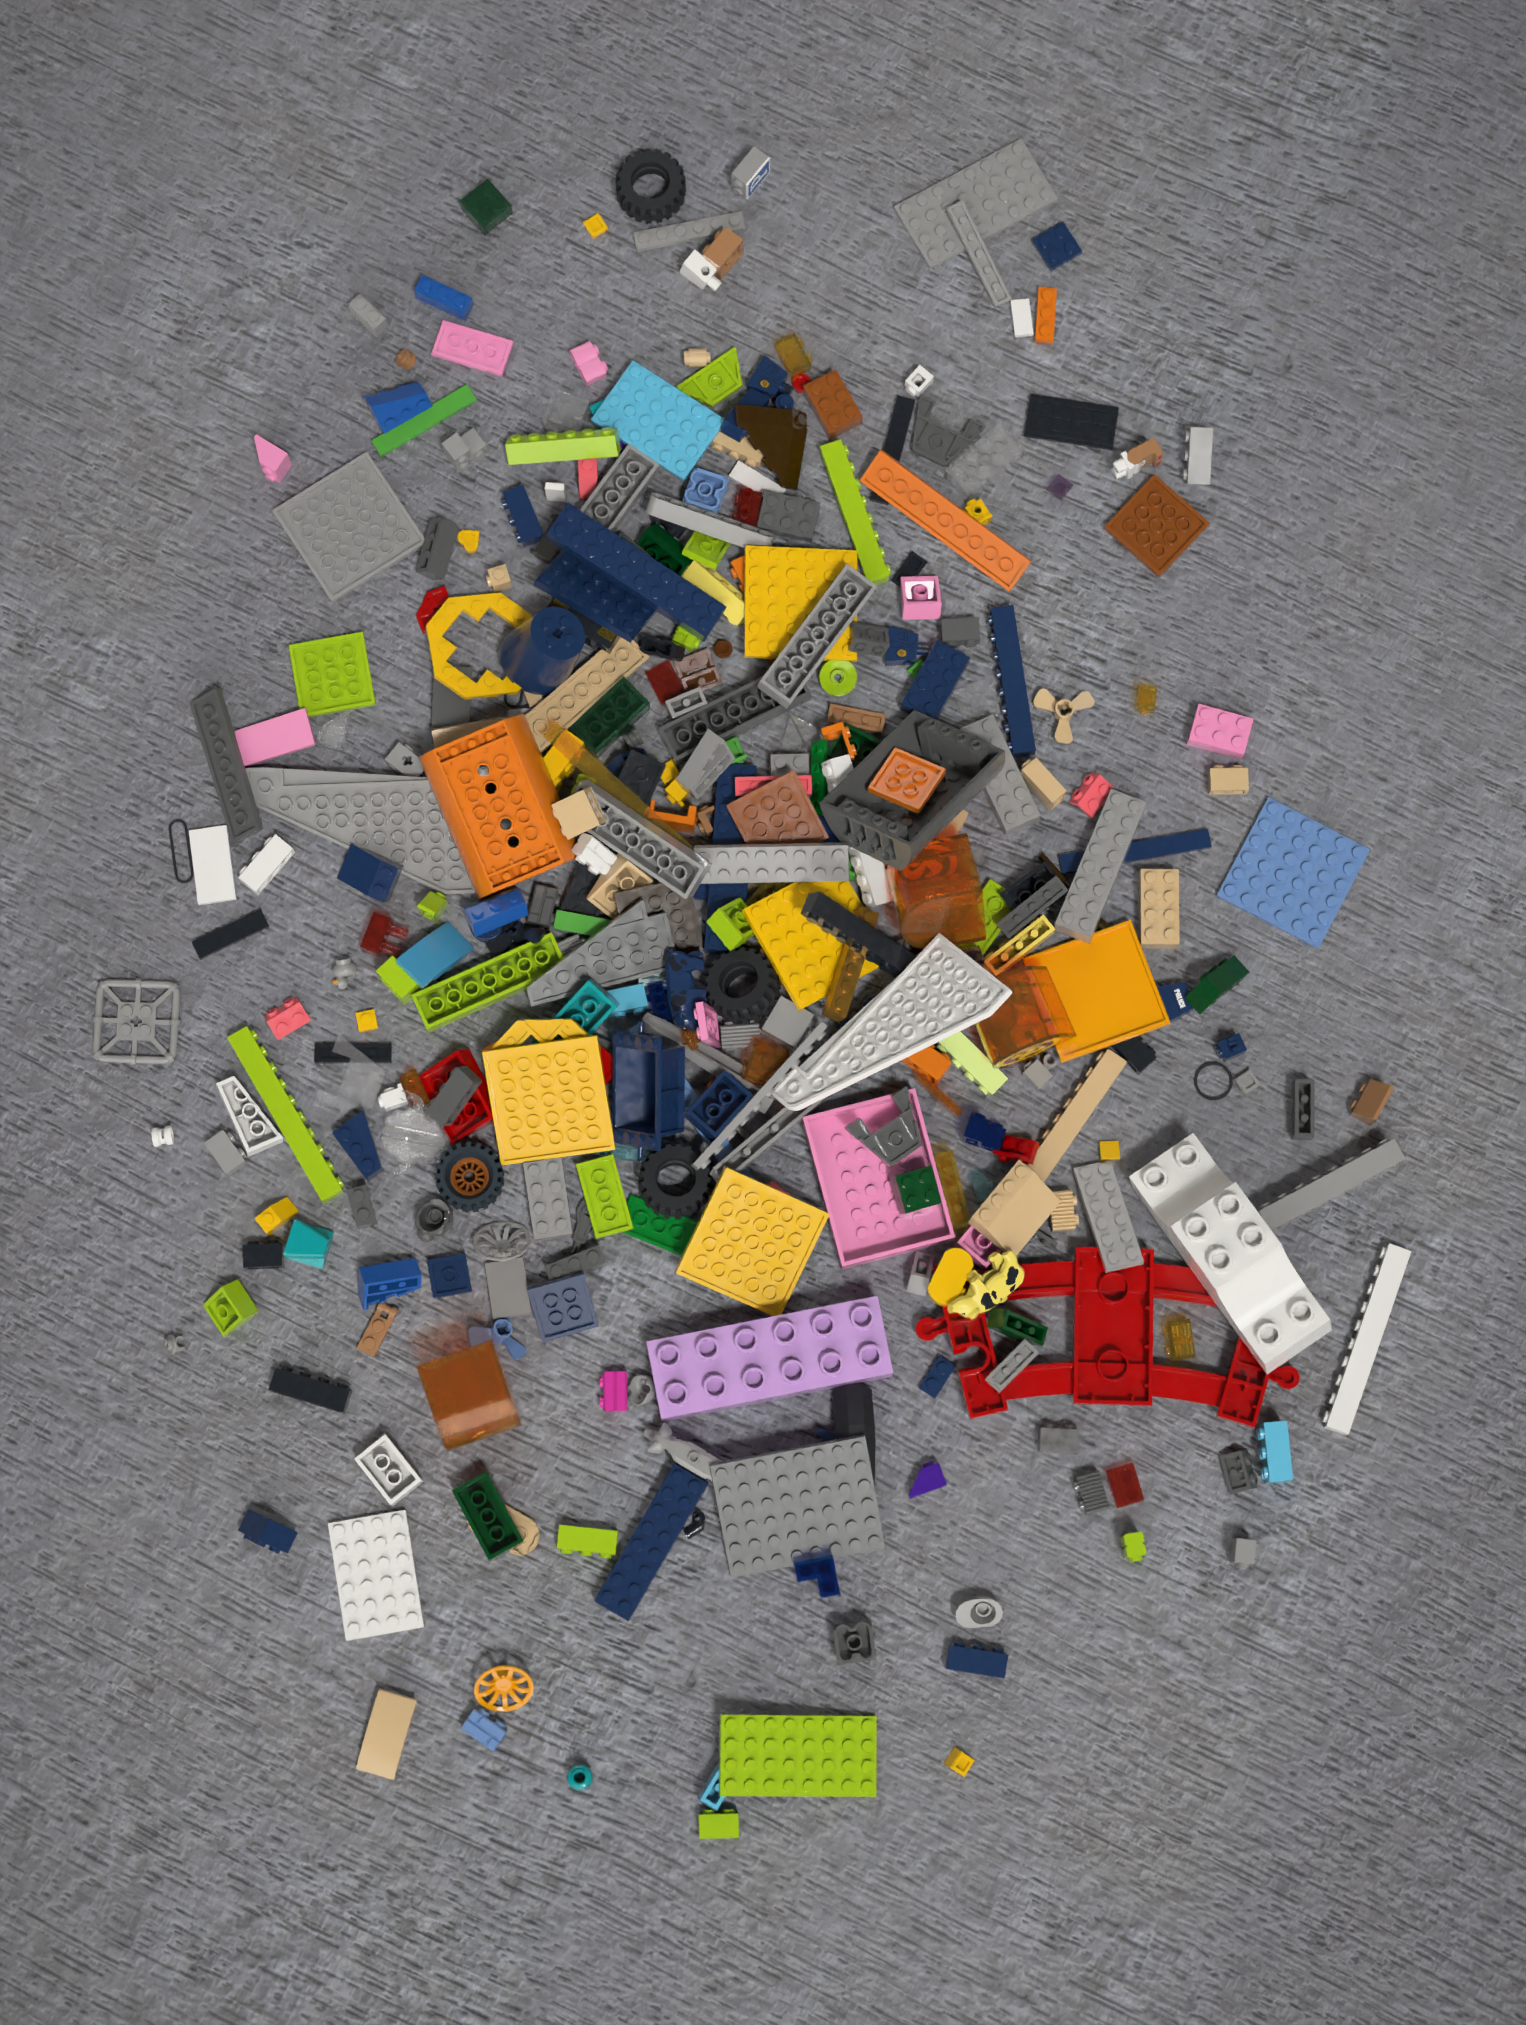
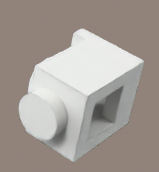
M919 365L905 380V390L911 396L916 395L919 397L933 383L934 376ZM915 383H920L921 386L918 387Z
M401 1083L397 1084V1089L394 1087L384 1090V1093L377 1097L381 1108L385 1107L386 1111H390L408 1104Z

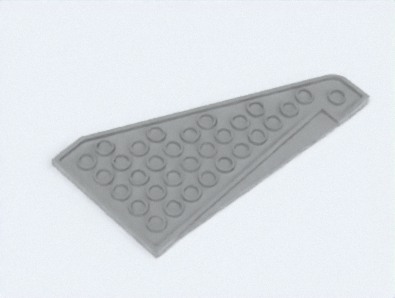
M271 767L245 768L258 808L347 849L350 848L351 844H355L404 866L401 874L444 894L475 893L427 777Z

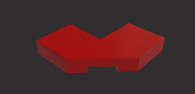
M445 586L428 591L416 614L423 634L426 633V625L435 615V610L440 609L449 598Z

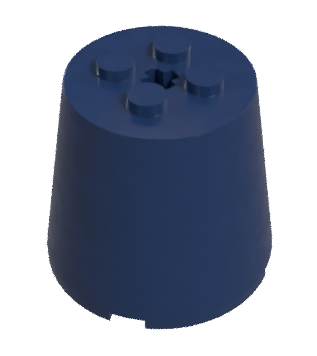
M547 607L513 629L503 641L500 651L502 668L512 683L515 682L523 688V691L530 694H551L571 676L583 649L585 631L580 620L572 612L564 608Z

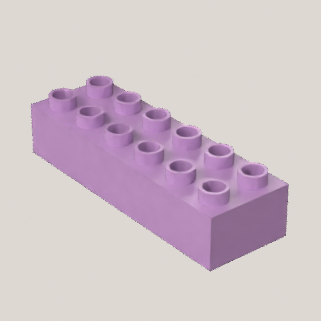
M878 1296L646 1341L662 1422L838 1388L846 1384H859L889 1378L893 1375Z

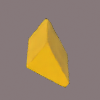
M1099 1141L1100 1161L1120 1160L1119 1141Z
M954 1747L944 1764L965 1777L975 1760Z

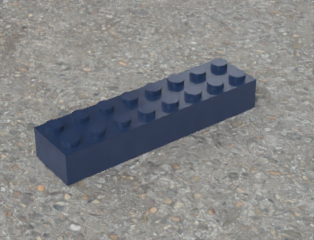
M676 1464L672 1466L597 1595L596 1603L628 1622L630 1621L708 1487L707 1482Z

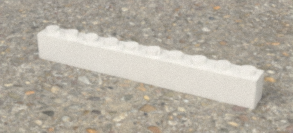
M1390 1243L1386 1245V1248L1382 1247L1379 1255V1258H1382L1380 1265H1376L1373 1276H1375L1374 1283L1369 1284L1366 1293L1369 1295L1368 1300L1363 1302L1360 1310L1363 1315L1361 1320L1358 1319L1355 1324L1354 1330L1357 1331L1355 1338L1350 1339L1348 1349H1350L1349 1355L1344 1357L1341 1367H1344L1342 1375L1339 1374L1336 1379L1335 1385L1338 1386L1336 1393L1332 1392L1329 1404H1331L1330 1410L1325 1412L1322 1422H1325L1324 1428L1345 1436L1350 1432L1411 1251Z

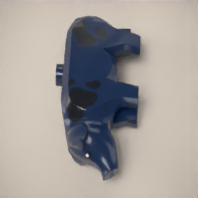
M670 949L667 952L666 978H662L663 990H667L668 1004L674 1024L678 1028L690 1032L694 1039L697 1036V1027H699L698 1020L695 1019L693 1013L694 1008H696L695 1003L703 1001L707 1004L706 989L694 988V978L691 972L695 970L704 971V954L699 951L685 954L681 951Z

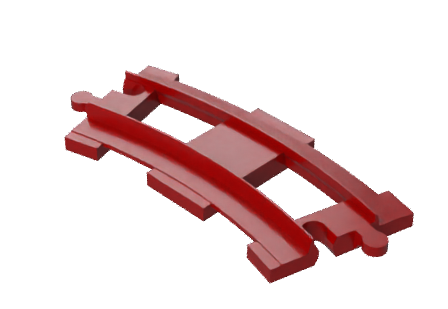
M1076 1247L1075 1261L1021 1264L1020 1266L1025 1272L1024 1280L1018 1288L1007 1296L1008 1298L1005 1302L1074 1296L1073 1361L1029 1364L1000 1393L985 1380L997 1367V1361L984 1312L978 1314L975 1319L961 1316L957 1312L949 1313L948 1306H941L943 1317L920 1319L915 1328L917 1337L925 1342L934 1340L938 1335L948 1333L953 1355L964 1353L969 1348H978L983 1351L985 1364L982 1367L976 1369L967 1367L957 1370L969 1420L1008 1411L1006 1402L1008 1400L1073 1394V1404L1151 1407L1152 1397L1189 1401L1218 1407L1217 1418L1255 1428L1268 1381L1276 1383L1283 1390H1290L1298 1385L1300 1375L1296 1368L1292 1366H1279L1269 1374H1266L1239 1335L1236 1339L1226 1376L1189 1368L1153 1364L1154 1299L1219 1308L1190 1267L1155 1264L1154 1249H1140L1144 1260L1143 1265L1107 1273L1105 1272L1097 1247ZM938 1265L932 1267L933 1274L935 1273ZM993 1268L986 1270H978L976 1272L982 1276L985 1272L992 1270ZM966 1281L963 1286V1288L966 1289L964 1295L967 1294L968 1289L970 1287V1283L968 1281Z

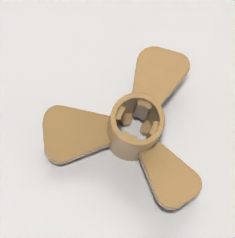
M1044 688L1038 691L1033 700L1035 708L1054 712V718L1058 721L1054 738L1058 743L1070 744L1073 740L1069 725L1073 712L1090 708L1095 703L1094 698L1087 691L1081 692L1073 701L1067 699L1057 701ZM1062 708L1063 711H1066L1068 709L1070 713L1065 714V716L1061 715L1059 709Z

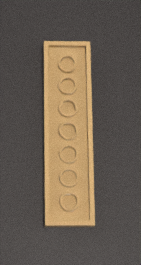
M620 637L610 654L601 649L525 715L541 753L553 744L566 729L569 730L649 660V656L640 651V646L634 640L630 643Z

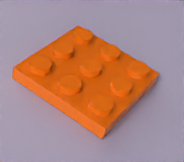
M895 747L869 785L868 792L919 814L946 774V769Z

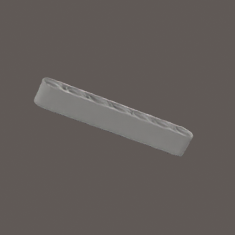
M651 493L645 510L646 513L743 548L746 545L771 547L774 538L772 533L659 493Z

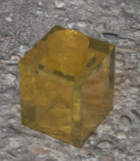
M1137 686L1135 712H1139L1141 715L1154 713L1157 686Z

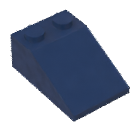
M351 844L337 879L369 897L386 903L391 899L404 866L355 844Z

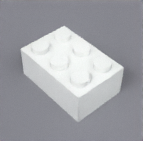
M386 1434L355 1458V1461L391 1506H394L423 1482Z

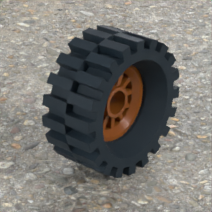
M466 1142L463 1145L458 1143L456 1144L457 1147L447 1149V1153L445 1155L442 1154L440 1163L436 1165L435 1180L437 1189L446 1203L456 1210L460 1209L467 1213L469 1211L479 1212V1209L482 1208L485 1210L489 1208L488 1205L490 1203L494 1204L497 1201L496 1197L502 1193L501 1189L505 1182L502 1165L497 1155L487 1146L484 1147L481 1143L477 1142L476 1144ZM473 1173L475 1174V1180L470 1183L466 1182V1175Z

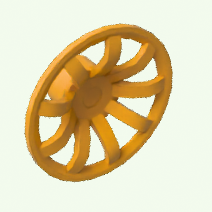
M497 1666L486 1670L478 1677L474 1685V1694L477 1701L483 1707L492 1711L507 1712L525 1705L533 1694L534 1686L531 1677L524 1670L514 1666ZM513 1672H518L523 1676L514 1679ZM492 1673V1681L484 1680L488 1674ZM527 1680L529 1687L523 1688L518 1684ZM480 1684L483 1686H490L485 1691H479ZM514 1689L518 1692L527 1694L523 1699H521L517 1696ZM494 1691L493 1696L491 1697L489 1702H486L482 1699V1697L487 1696ZM507 1693L517 1702L516 1704L507 1705ZM499 1694H502L503 1707L493 1705Z

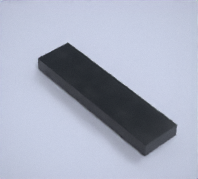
M260 909L192 941V944L199 959L202 960L269 928V925Z
M315 1043L314 1063H392V1043Z

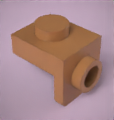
M709 805L699 809V813H697L699 821L697 826L701 834L705 833L707 838L713 835V828L707 817L715 813V807H709Z

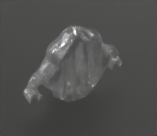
M406 1089L401 1091L407 1092L408 1097L400 1099L402 1101L412 1100L413 1106L404 1111L396 1109L384 1119L380 1142L384 1146L386 1153L394 1155L398 1163H400L398 1168H394L391 1164H386L385 1166L392 1168L390 1173L383 1172L386 1176L403 1175L410 1171L411 1167L419 1161L431 1163L439 1154L447 1150L450 1145V1137L444 1130V1126L442 1127L429 1116L420 1096Z

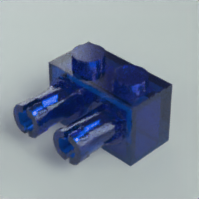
M663 982L648 985V991H645L647 1002H651L652 1006L649 1013L670 1023L674 1022L668 1004L667 990L663 989Z

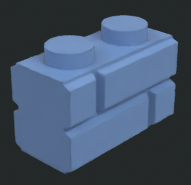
M482 1708L479 1711L474 1709L461 1729L494 1752L508 1732L505 1730L506 1725L498 1719L495 1722L489 1719L490 1714Z

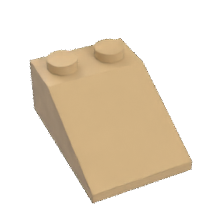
M619 853L616 855L617 859L611 865L608 873L600 875L586 897L587 900L613 920L618 916L614 898L615 892L648 885L653 882L650 874Z

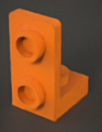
M843 722L821 728L824 740H835L839 735H842L847 753L850 755L851 762H853L854 755H857L854 744L850 745L848 738L851 737L848 726L844 727Z

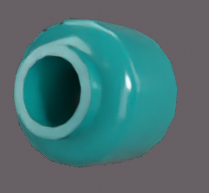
M578 1764L569 1769L567 1781L571 1788L581 1791L591 1785L593 1774L588 1766Z

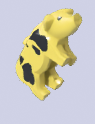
M1011 1250L1002 1254L993 1252L988 1256L993 1266L992 1270L985 1272L982 1276L976 1270L968 1273L967 1277L970 1281V1287L967 1294L958 1297L948 1305V1312H957L963 1317L975 1319L978 1314L992 1309L998 1303L1005 1302L1008 1298L1007 1296L1021 1285L1025 1277L1024 1269L1018 1264L1015 1253Z

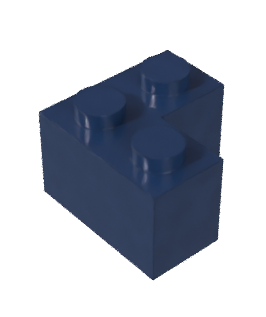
M249 1509L238 1531L244 1533L243 1538L264 1548L267 1544L269 1545L268 1549L277 1554L280 1551L288 1554L298 1533Z

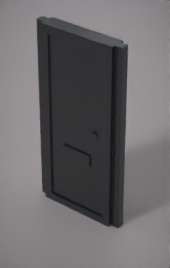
M1030 394L1024 437L1112 451L1119 407Z

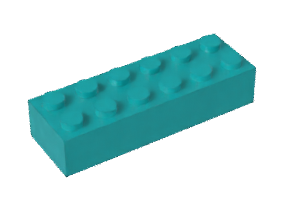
M591 978L553 1019L572 1018L588 1034L592 1035L620 1004ZM557 1034L552 1041L564 1040V1038ZM535 1038L530 1044L540 1042Z

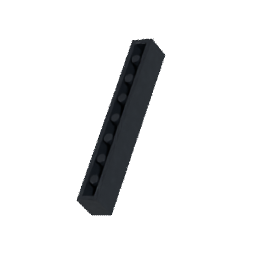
M818 891L808 894L800 913L806 917L808 922L818 925L823 932L830 933L836 937L837 941L845 943L852 951L860 953L867 961L875 963L879 966V969L893 975L894 979L917 957L822 892Z

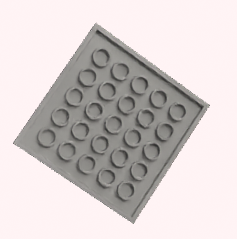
M368 452L358 456L272 510L332 603L422 548L425 540Z

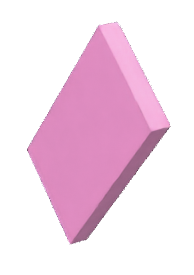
M443 320L431 355L502 377L514 341Z
M306 708L234 731L245 768L316 745Z

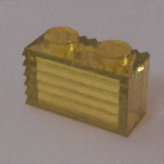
M795 333L774 342V348L791 379L800 373L804 374L810 371L811 363H813L810 354L804 352L802 339L800 337L797 338Z
M1190 1319L1166 1322V1327H1163V1336L1168 1338V1346L1165 1347L1167 1358H1170L1171 1362L1195 1359Z

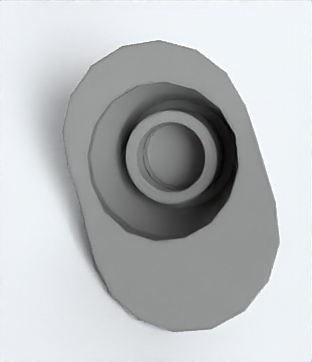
M978 1596L975 1599L964 1601L956 1609L955 1617L960 1626L965 1628L989 1627L999 1623L1002 1619L1003 1610L1001 1605L992 1598Z

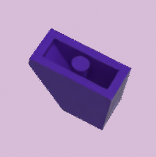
M934 1461L923 1464V1469H920L908 1495L909 1499L947 1486L939 1463L934 1464Z

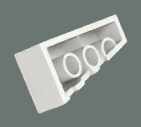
M235 1076L216 1083L218 1093L247 1157L283 1142L281 1134L274 1128L273 1124L263 1114Z

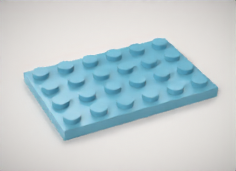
M632 361L594 414L591 422L601 429L604 427L618 428L621 442L626 445L631 444L640 452L659 463L660 467L680 480L685 481L720 432L724 418L640 364Z

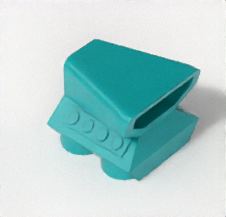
M295 1219L283 1255L287 1259L323 1269L333 1241L334 1232L305 1224Z

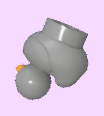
M350 957L335 959L336 965L333 967L332 972L337 978L332 983L338 989H345L348 985V980L344 976H355L357 973V967L351 962Z

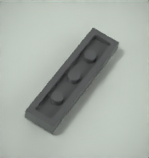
M1055 876L1000 920L997 926L1010 939L1068 892V889Z

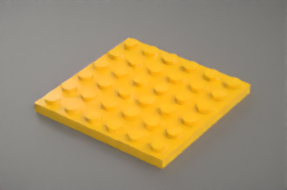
M746 545L744 558V658L777 659L846 564L857 571V550ZM857 615L852 622H857ZM852 622L823 661H857V653L851 652L848 649L852 641L850 631Z
M849 881L794 882L742 910L743 915L798 1011L828 996L844 943L837 941L836 937L830 933L823 932L818 925L808 922L806 917L800 913L808 894L820 891L854 914L863 905ZM865 959L859 978L878 969L879 966Z
M598 1035L482 1052L501 1165L616 1149Z
M725 1166L675 1269V1273L769 1315H782L830 1214Z

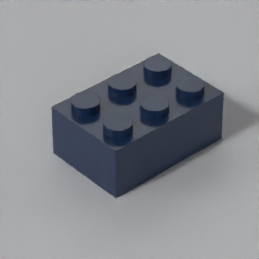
M724 1070L688 1109L684 1117L712 1142L753 1095Z

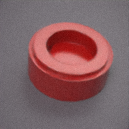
M797 374L793 378L792 386L796 392L803 393V386L810 383L811 379L806 374Z

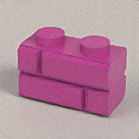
M627 1371L603 1372V1376H600V1388H603L604 1396H600V1408H604V1412H628Z

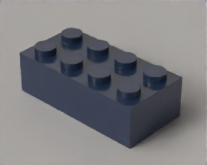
M937 640L903 699L900 710L907 714L916 710L938 720L968 667L970 657Z

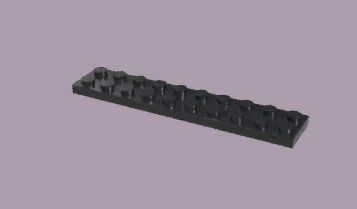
M631 749L611 795L641 816H644L666 764ZM597 839V840H598L599 842H601L605 847H607L612 853H614L615 855L618 854V852H616L615 850H613L612 848H610L609 846H607L605 843H603L602 841H600L599 839ZM580 863L560 910L599 917L601 910L587 900L586 897L601 874L595 875L588 871V865ZM575 933L586 939L590 937V935Z

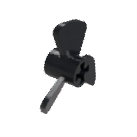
M518 919L503 925L504 933L492 940H488L486 946L497 957L506 953L512 942L523 944L528 940L533 944L539 943L545 936L546 931L543 928H526Z

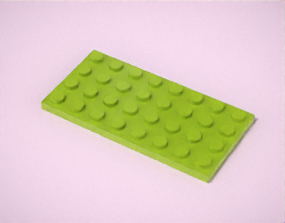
M720 1715L719 1796L876 1797L877 1716Z

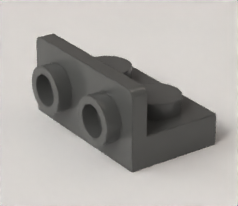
M852 622L850 626L852 641L848 647L849 651L884 657L890 646L888 628Z
M1248 1450L1220 1456L1229 1494L1257 1488L1258 1478L1256 1473L1253 1472L1251 1465L1253 1464V1459Z

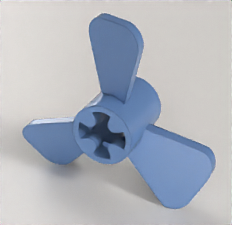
M511 1318L496 1320L491 1329L471 1327L468 1330L469 1346L473 1349L490 1341L494 1345L504 1344L511 1357L515 1360L521 1359L527 1352L523 1345L509 1337L513 1330L509 1322Z

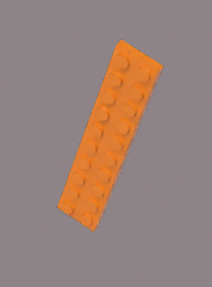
M883 450L879 451L860 479V482L1009 592L1032 562L1031 559Z

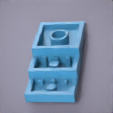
M447 922L398 957L396 963L423 989L432 980H436L444 972L451 970L475 948Z

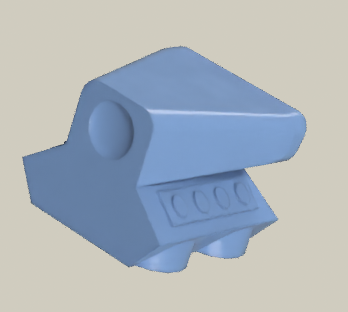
M695 468L692 471L682 502L718 513L723 496L729 488L727 486L729 480L722 475Z

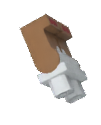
M1155 437L1131 449L1128 454L1126 451L1120 454V459L1113 462L1112 468L1116 479L1126 476L1128 480L1134 474H1137L1141 468L1151 463L1154 468L1161 465L1163 452Z

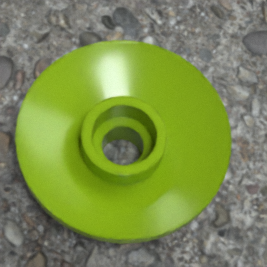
M829 660L821 668L819 680L822 688L828 694L843 696L851 692L855 687L857 673L854 666L847 660ZM835 674L841 675L840 681L834 679Z

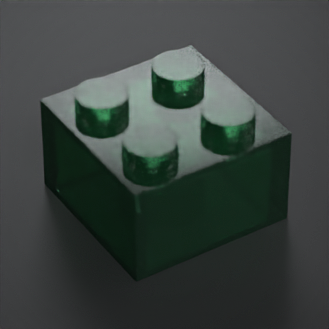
M486 179L459 201L461 210L484 236L513 214L512 205L489 179Z

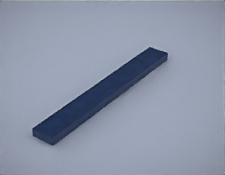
M1208 829L1132 842L1123 864L1210 849L1212 845ZM1085 850L1058 856L1062 874L1077 872Z

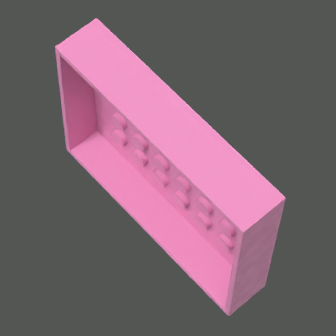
M915 1088L910 1089L908 1095L913 1106L912 1112L914 1120L917 1122L922 1146L891 1167L853 1137L844 1127L861 1118L870 1134L900 1114L899 1109L891 1098L892 1094L804 1116L802 1119L826 1212L830 1214L828 1221L841 1270L952 1242L955 1239ZM924 1166H932L942 1203L910 1213L899 1214L889 1177Z

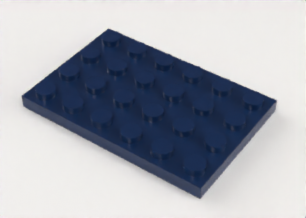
M564 550L541 573L534 583V586L630 643L657 613V611Z

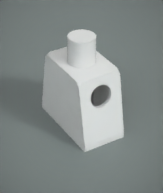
M696 250L686 259L679 272L701 289L708 285L716 291L722 284L715 277L717 269Z

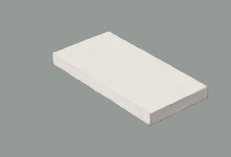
M227 825L189 830L198 905L237 900Z

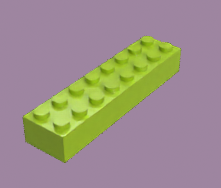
M551 932L546 934L537 944L528 942L416 992L411 996L428 1033L526 990L528 984L563 959V955Z

